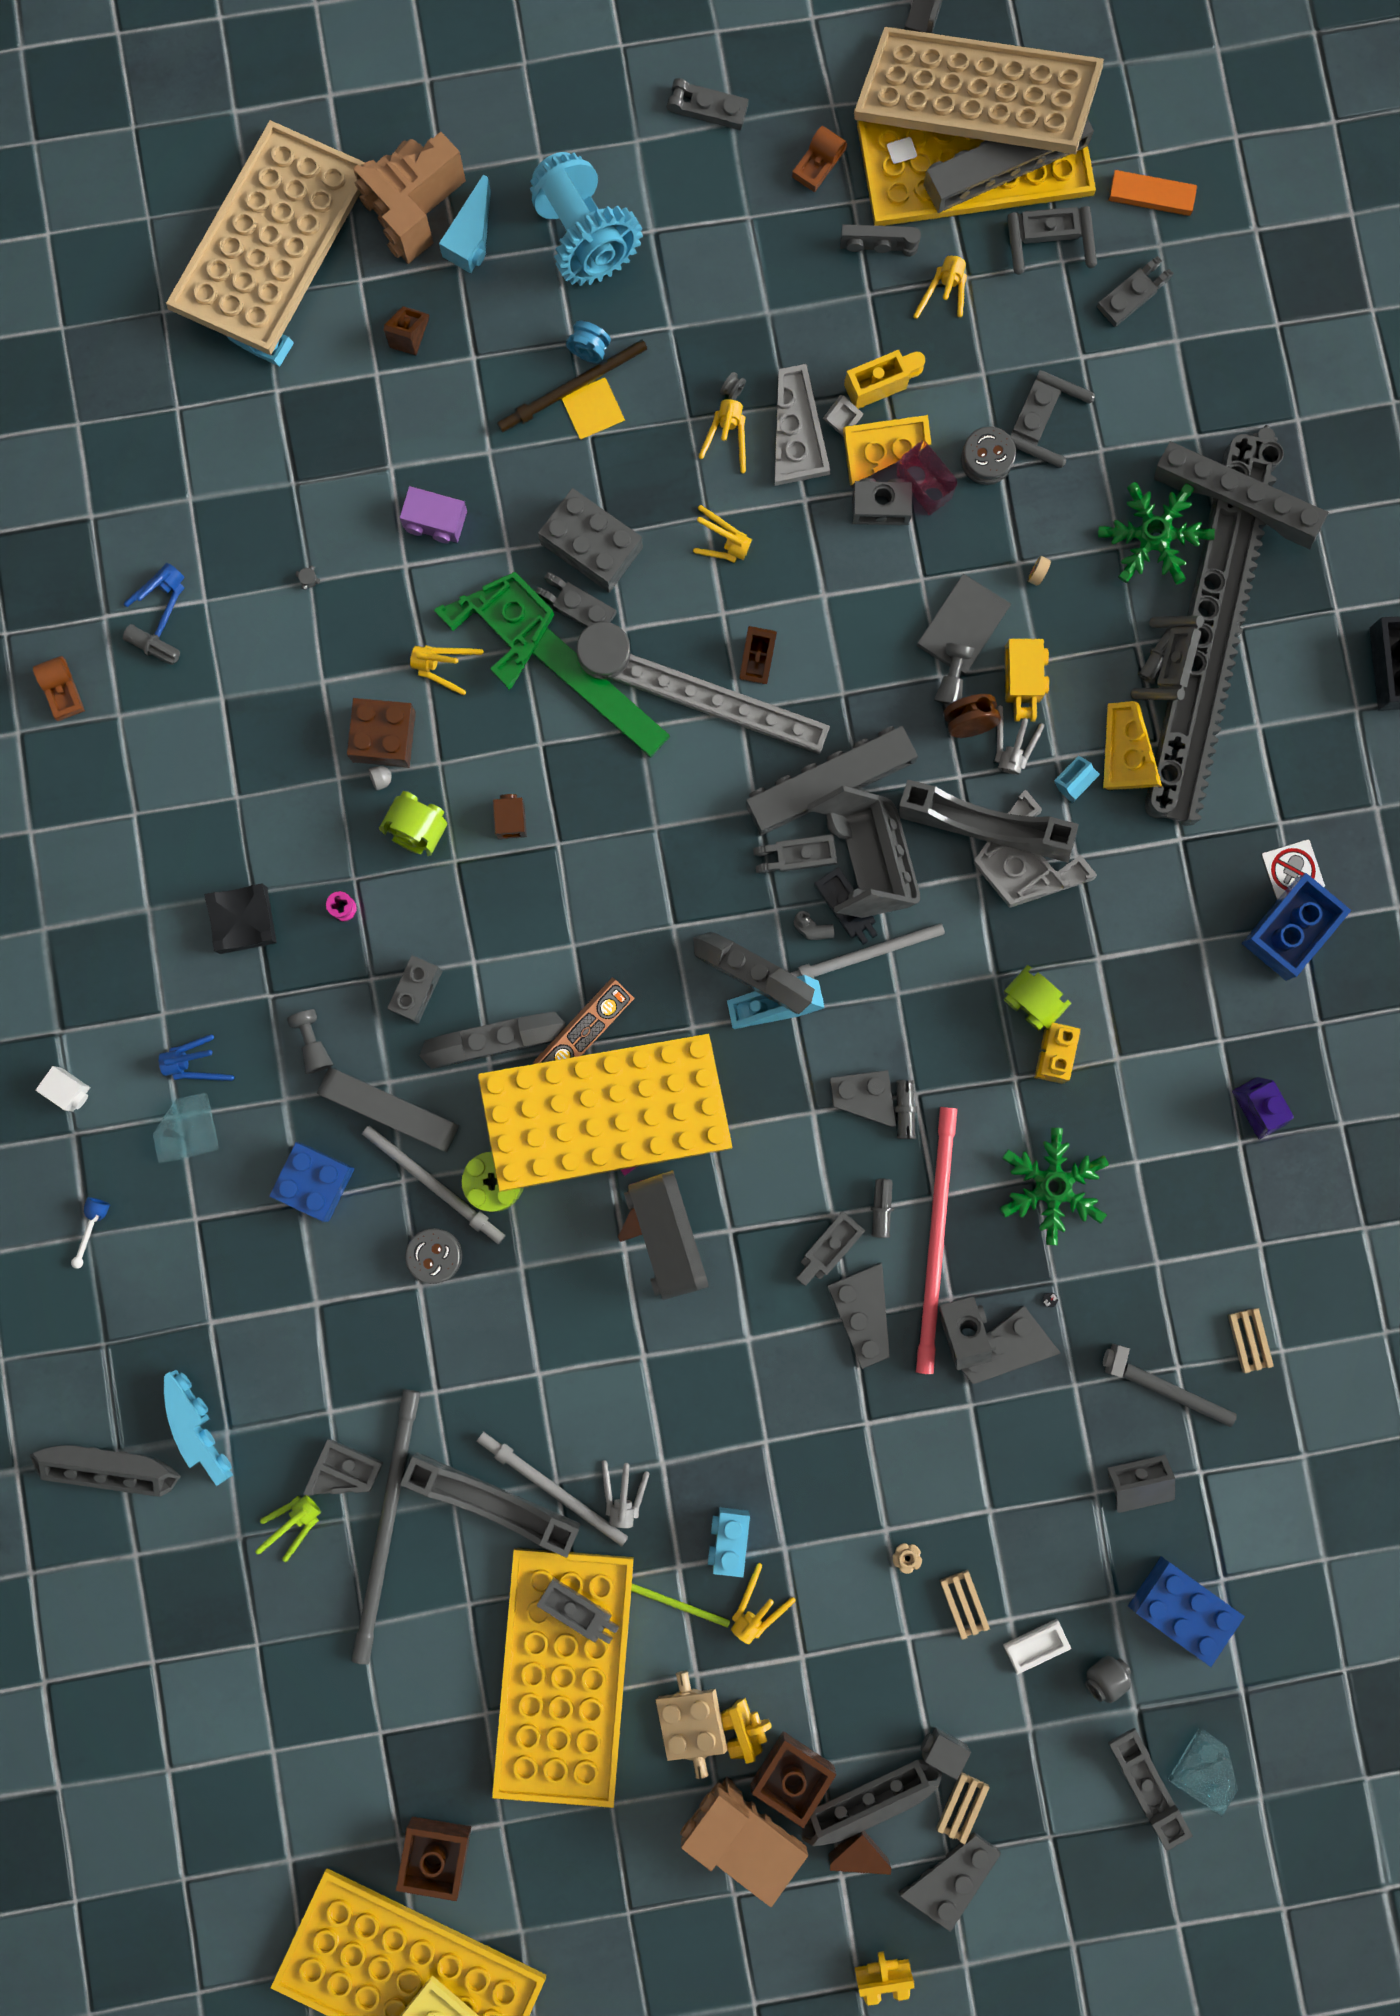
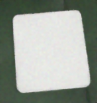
M911 137L887 144L894 164L917 157Z

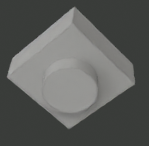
M840 395L822 419L844 437L843 428L856 425L863 416V413L846 397Z
M1112 1343L1111 1349L1106 1350L1103 1358V1366H1106L1105 1372L1122 1378L1130 1349Z

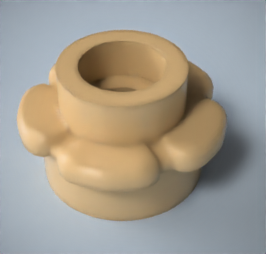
M900 1544L896 1548L895 1554H893L895 1567H899L900 1571L905 1574L912 1573L914 1569H919L922 1564L921 1551L914 1544ZM905 1556H910V1560L906 1561Z

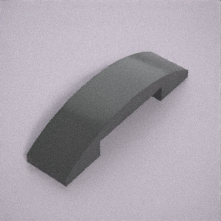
M1132 1728L1108 1742L1126 1780L1165 1850L1169 1851L1193 1837L1152 1763L1150 1755L1136 1729Z

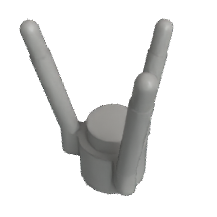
M999 705L997 710L1000 713L1001 721L997 725V753L994 762L999 763L998 770L1019 775L1021 769L1025 770L1027 760L1041 735L1044 724H1039L1023 754V750L1020 748L1028 723V719L1024 718L1014 747H1006V750L1003 751V706Z
M603 1460L602 1474L606 1497L605 1515L610 1516L609 1525L617 1528L633 1527L634 1518L639 1517V1507L647 1485L649 1472H644L632 1506V1501L627 1500L629 1464L625 1463L623 1465L620 1499L614 1500L613 1504L608 1464L606 1460Z

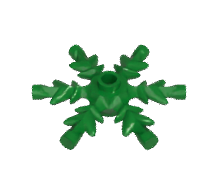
M1137 482L1130 484L1127 489L1134 501H1128L1127 505L1139 511L1133 515L1143 518L1142 525L1135 528L1128 521L1127 527L1120 521L1114 520L1115 527L1099 526L1098 538L1114 537L1111 541L1112 544H1116L1125 538L1126 544L1133 538H1138L1141 542L1140 548L1129 550L1134 553L1133 555L1121 560V563L1127 564V566L1118 578L1128 583L1135 570L1142 574L1144 560L1150 562L1148 553L1151 550H1157L1161 553L1157 563L1163 561L1162 575L1170 571L1175 584L1184 582L1186 578L1179 566L1186 565V562L1175 556L1180 551L1170 549V542L1178 538L1182 545H1185L1186 539L1191 544L1199 546L1198 539L1214 540L1215 528L1199 529L1202 525L1201 522H1197L1186 528L1187 522H1185L1179 529L1172 525L1173 518L1183 516L1178 512L1192 505V503L1185 501L1195 490L1194 487L1185 483L1177 496L1174 492H1170L1169 507L1163 504L1164 514L1162 516H1155L1152 513L1155 504L1149 506L1151 493L1148 491L1143 496ZM1154 533H1160L1158 536H1152Z
M1051 1128V1143L1043 1142L1049 1156H1043L1050 1164L1046 1171L1038 1169L1037 1160L1032 1165L1025 1151L1022 1153V1158H1020L1008 1149L1002 1157L1004 1161L1015 1166L1010 1171L1011 1174L1026 1175L1023 1181L1034 1179L1036 1181V1188L1034 1191L1023 1188L1025 1194L1011 1193L1009 1196L1014 1201L1001 1206V1213L1006 1218L1019 1210V1216L1023 1217L1030 1205L1035 1210L1037 1201H1045L1048 1209L1042 1212L1041 1215L1047 1217L1041 1223L1039 1229L1040 1231L1047 1229L1046 1245L1058 1246V1230L1062 1232L1066 1230L1059 1218L1065 1217L1064 1213L1059 1210L1062 1202L1070 1203L1072 1213L1077 1208L1082 1221H1086L1087 1215H1089L1101 1224L1107 1216L1106 1213L1093 1206L1098 1202V1199L1083 1198L1086 1192L1075 1194L1072 1186L1076 1181L1086 1184L1083 1178L1099 1179L1095 1172L1109 1166V1163L1104 1155L1089 1163V1156L1086 1155L1079 1167L1074 1162L1072 1171L1064 1172L1061 1169V1164L1068 1158L1062 1157V1155L1068 1149L1069 1143L1061 1144L1063 1128ZM1050 1181L1057 1183V1190L1055 1192H1051L1048 1188Z

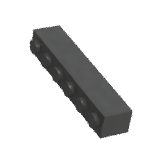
M1088 118L1077 151L1087 147L1092 138L1094 130ZM985 140L977 148L970 151H960L950 160L945 162L938 161L932 164L926 171L923 185L937 212L940 213L1070 154Z
M890 726L878 733L879 737L871 741L868 738L860 740L852 746V750L844 754L842 750L837 751L826 758L827 762L819 766L816 763H812L801 769L802 774L793 778L790 775L784 776L775 782L776 786L768 790L762 787L750 793V798L746 800V808L760 836L813 812L808 810V804L841 786L859 790L915 763L918 755L904 727L901 726L895 729L894 726Z

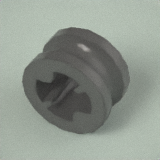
M732 372L724 382L720 394L723 396L728 395L729 399L735 400L742 392L746 380L744 378L738 379V374Z

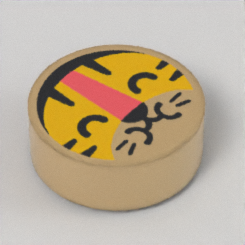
M1040 556L1035 562L1027 581L1036 586L1040 585L1051 564L1050 560Z

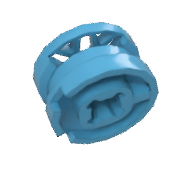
M586 321L575 322L573 326L574 333L568 337L566 347L574 355L585 361L600 363L605 355L604 349L611 342L610 336L595 324Z

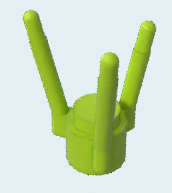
M304 1495L302 1498L297 1496L290 1503L261 1518L260 1523L265 1524L292 1509L289 1513L291 1519L255 1550V1553L261 1554L295 1523L299 1527L305 1524L282 1558L284 1562H287L310 1529L319 1521L317 1516L321 1511L316 1503L307 1495Z

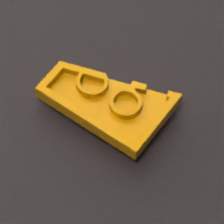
M928 415L844 427L843 435L850 486L855 481L867 478L931 445Z
M1136 701L1108 703L1103 788L1118 790L1162 787L1139 703Z

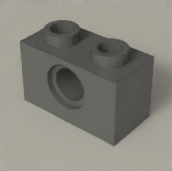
M863 478L860 481H855L852 491V524L909 525L912 516V482H905L903 479L876 482L873 478ZM879 496L885 497L889 503L881 505L876 502L875 498Z
M411 955L387 1009L419 1024L442 974V970L436 965Z
M974 1296L940 1305L939 1317L956 1369L960 1370L991 1362L992 1350H996L992 1333H986L983 1323L987 1322L983 1306H977ZM969 1328L974 1330L976 1334L968 1337L964 1336L961 1331Z

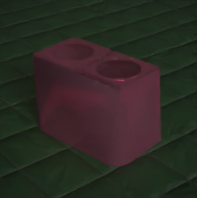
M922 440L902 456L896 475L905 482H912L913 496L927 513L931 515L952 499L957 486V479L926 441L922 447ZM918 466L924 470L925 480L921 484H918L907 471L910 467ZM929 488H937L941 491L943 498L932 500L925 491Z

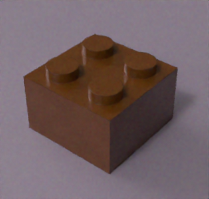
M353 698L347 756L353 763L410 768L416 714L412 704Z
M783 1731L750 1783L751 1792L754 1796L804 1828L837 1774L834 1764Z
M412 1816L406 1830L396 1891L457 1901L462 1886L472 1827Z

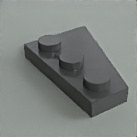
M882 1263L827 1285L861 1368L863 1369L889 1358Z
M1022 1305L989 1331L992 1333L996 1350H992L991 1362L964 1368L961 1371L971 1384H976L1061 1353L1026 1307Z
M974 1832L968 1837L966 1844L960 1843L946 1854V1858L932 1869L928 1868L917 1881L909 1887L908 1885L899 1891V1894L903 1899L951 1932L1000 1857L1001 1852Z

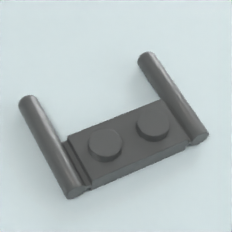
M1084 206L1080 209L1078 207L1025 211L1021 214L1014 212L1007 215L1015 274L1020 275L1025 271L1022 242L1027 244L1072 240L1082 237L1086 266L1094 268L1097 265L1091 209L1089 206Z
M1040 370L1010 437L1013 439L1016 449L1062 468L1066 464V458L1038 446L1040 437L1061 392L1089 404L1094 401L1095 394Z
M1201 615L1152 617L1149 621L1152 628H1172L1157 683L1160 687L1134 688L1131 691V697L1135 700H1183L1185 697L1184 688L1188 686L1201 636L1199 627L1203 626L1204 618Z

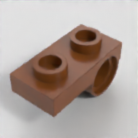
M821 126L812 138L809 150L793 170L792 178L813 192H816L845 152L847 141L826 127Z
M63 656L33 666L35 678L41 689L45 692L55 720L61 721L85 711L68 664Z

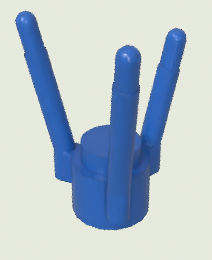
M165 563L153 578L124 602V606L128 607L136 600L141 601L156 587H159L167 594L170 590L173 591L155 632L160 637L178 596L185 589L180 584L185 577L171 564Z
M212 1034L182 1046L170 1048L169 1052L159 1054L161 1073L163 1076L173 1075L174 1080L188 1078L233 1081L235 1079L233 1075L184 1072V1070L188 1069L189 1060L212 1055V1050L190 1054L184 1052L213 1040L214 1035Z

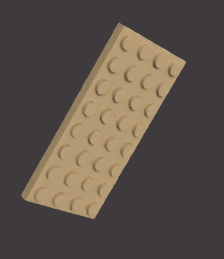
M884 27L858 99L854 116L855 120L1076 154L1103 69L1104 59Z
M270 120L166 302L168 310L271 355L360 195V191L355 185L357 179L353 168L365 162Z

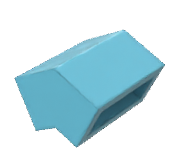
M1078 755L1054 782L1058 790L1073 803L1100 774L1093 768L1091 762Z

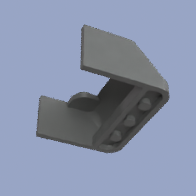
M841 786L807 805L809 811L827 816V826L833 835L846 839L859 889L851 891L847 901L833 907L835 913L865 918L909 908L919 903L920 891L899 813L895 804L889 798Z
M674 1171L665 1172L629 1184V1191L624 1192L628 1209L634 1208L655 1274V1278L650 1279L655 1296L661 1295L662 1299L666 1300L708 1288L709 1284Z

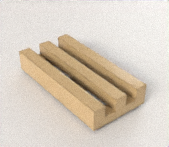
M1259 1308L1228 1314L1242 1373L1274 1367ZM1249 1316H1252L1260 1351L1263 1358L1262 1362L1259 1358ZM1239 1318H1242L1253 1364L1250 1365L1237 1320Z
M965 1570L941 1579L940 1583L961 1639L968 1638L967 1636L972 1634L973 1636L977 1635L983 1630H990L969 1571ZM961 1579H964L980 1624H975L959 1581ZM954 1583L970 1626L967 1629H964L948 1584Z
M961 1772L938 1822L937 1832L945 1833L948 1837L955 1838L959 1842L966 1844L990 1788L989 1785ZM965 1782L970 1783L950 1828L947 1826V1823ZM976 1787H978V1793L971 1806V1809L968 1813L961 1832H958V1829L969 1806V1803L972 1799V1796L975 1792Z

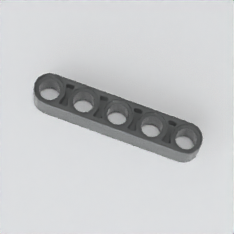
M331 1067L328 1068L317 1091V1094L445 1152L448 1151L459 1128V1125Z

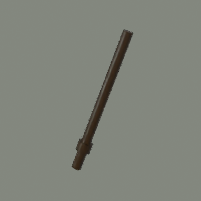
M641 339L532 403L520 405L515 408L514 413L497 422L499 429L503 433L520 422L525 424L532 420L534 414L646 351L647 346L645 342Z

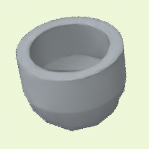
M376 766L368 769L376 791L390 784L392 777L388 768Z

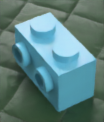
M719 1507L718 1516H713L711 1534L716 1535L715 1547H709L708 1565H713V1574L734 1577L744 1576L750 1521L749 1510Z

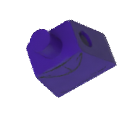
M1256 1077L1232 1090L1259 1140L1284 1127L1294 1118L1273 1080Z

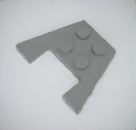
M1024 790L1008 814L1036 817L1041 813L1042 808L1028 791ZM987 842L974 860L976 868L1009 908L1092 881L1097 876L1096 872L1081 855L1059 871H1055L1041 855L992 842Z

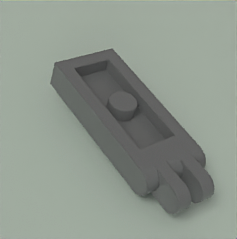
M554 1577L537 1603V1607L593 1642H597L599 1638L610 1644L613 1637L603 1631L604 1628L614 1633L619 1629L618 1625L610 1621L612 1615L608 1611Z

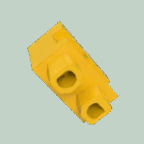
M1053 1022L1048 1030H1044L1041 1050L1046 1052L1041 1051L1039 1054L1034 1078L1060 1084L1070 1081L1081 1029Z

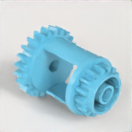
M559 152L552 154L536 167L530 181L532 184L530 188L532 204L541 217L546 219L560 218L566 229L564 237L560 238L561 246L556 247L558 254L554 256L555 264L566 281L569 280L571 284L578 282L579 286H582L585 281L591 285L596 278L601 282L604 275L607 274L611 277L614 269L620 271L622 263L630 262L628 256L637 253L635 247L641 245L639 239L643 237L641 233L642 227L633 212H629L626 207L621 210L619 206H616L614 209H611L609 206L604 209H598L592 199V195L597 188L598 175L588 161L583 160L581 156L577 157L575 153Z

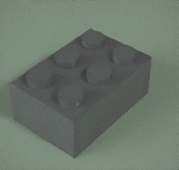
M573 488L538 533L542 546L609 593L643 549L642 536Z

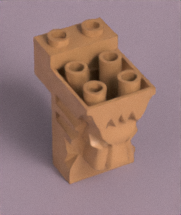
M442 132L430 138L424 147L413 139L404 140L391 156L385 155L377 163L371 160L360 166L356 165L353 168L357 179L355 185L361 193L359 198L362 204L369 211L373 209L379 215L378 220L385 228L383 232L389 240L387 245L395 257H402L408 264L434 243L426 214L466 182L460 151Z
M726 1777L722 1784L717 1782L712 1790L707 1793L692 1818L685 1823L680 1832L682 1836L681 1848L711 1872L715 1866H718L769 1907L774 1905L808 1857L806 1845L773 1823L771 1817L766 1813L759 1814L756 1804L753 1801L746 1802L743 1799L742 1792L728 1777Z

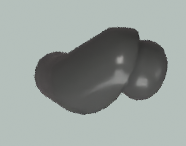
M800 911L796 914L794 926L807 940L834 938L833 924L817 925L806 911Z

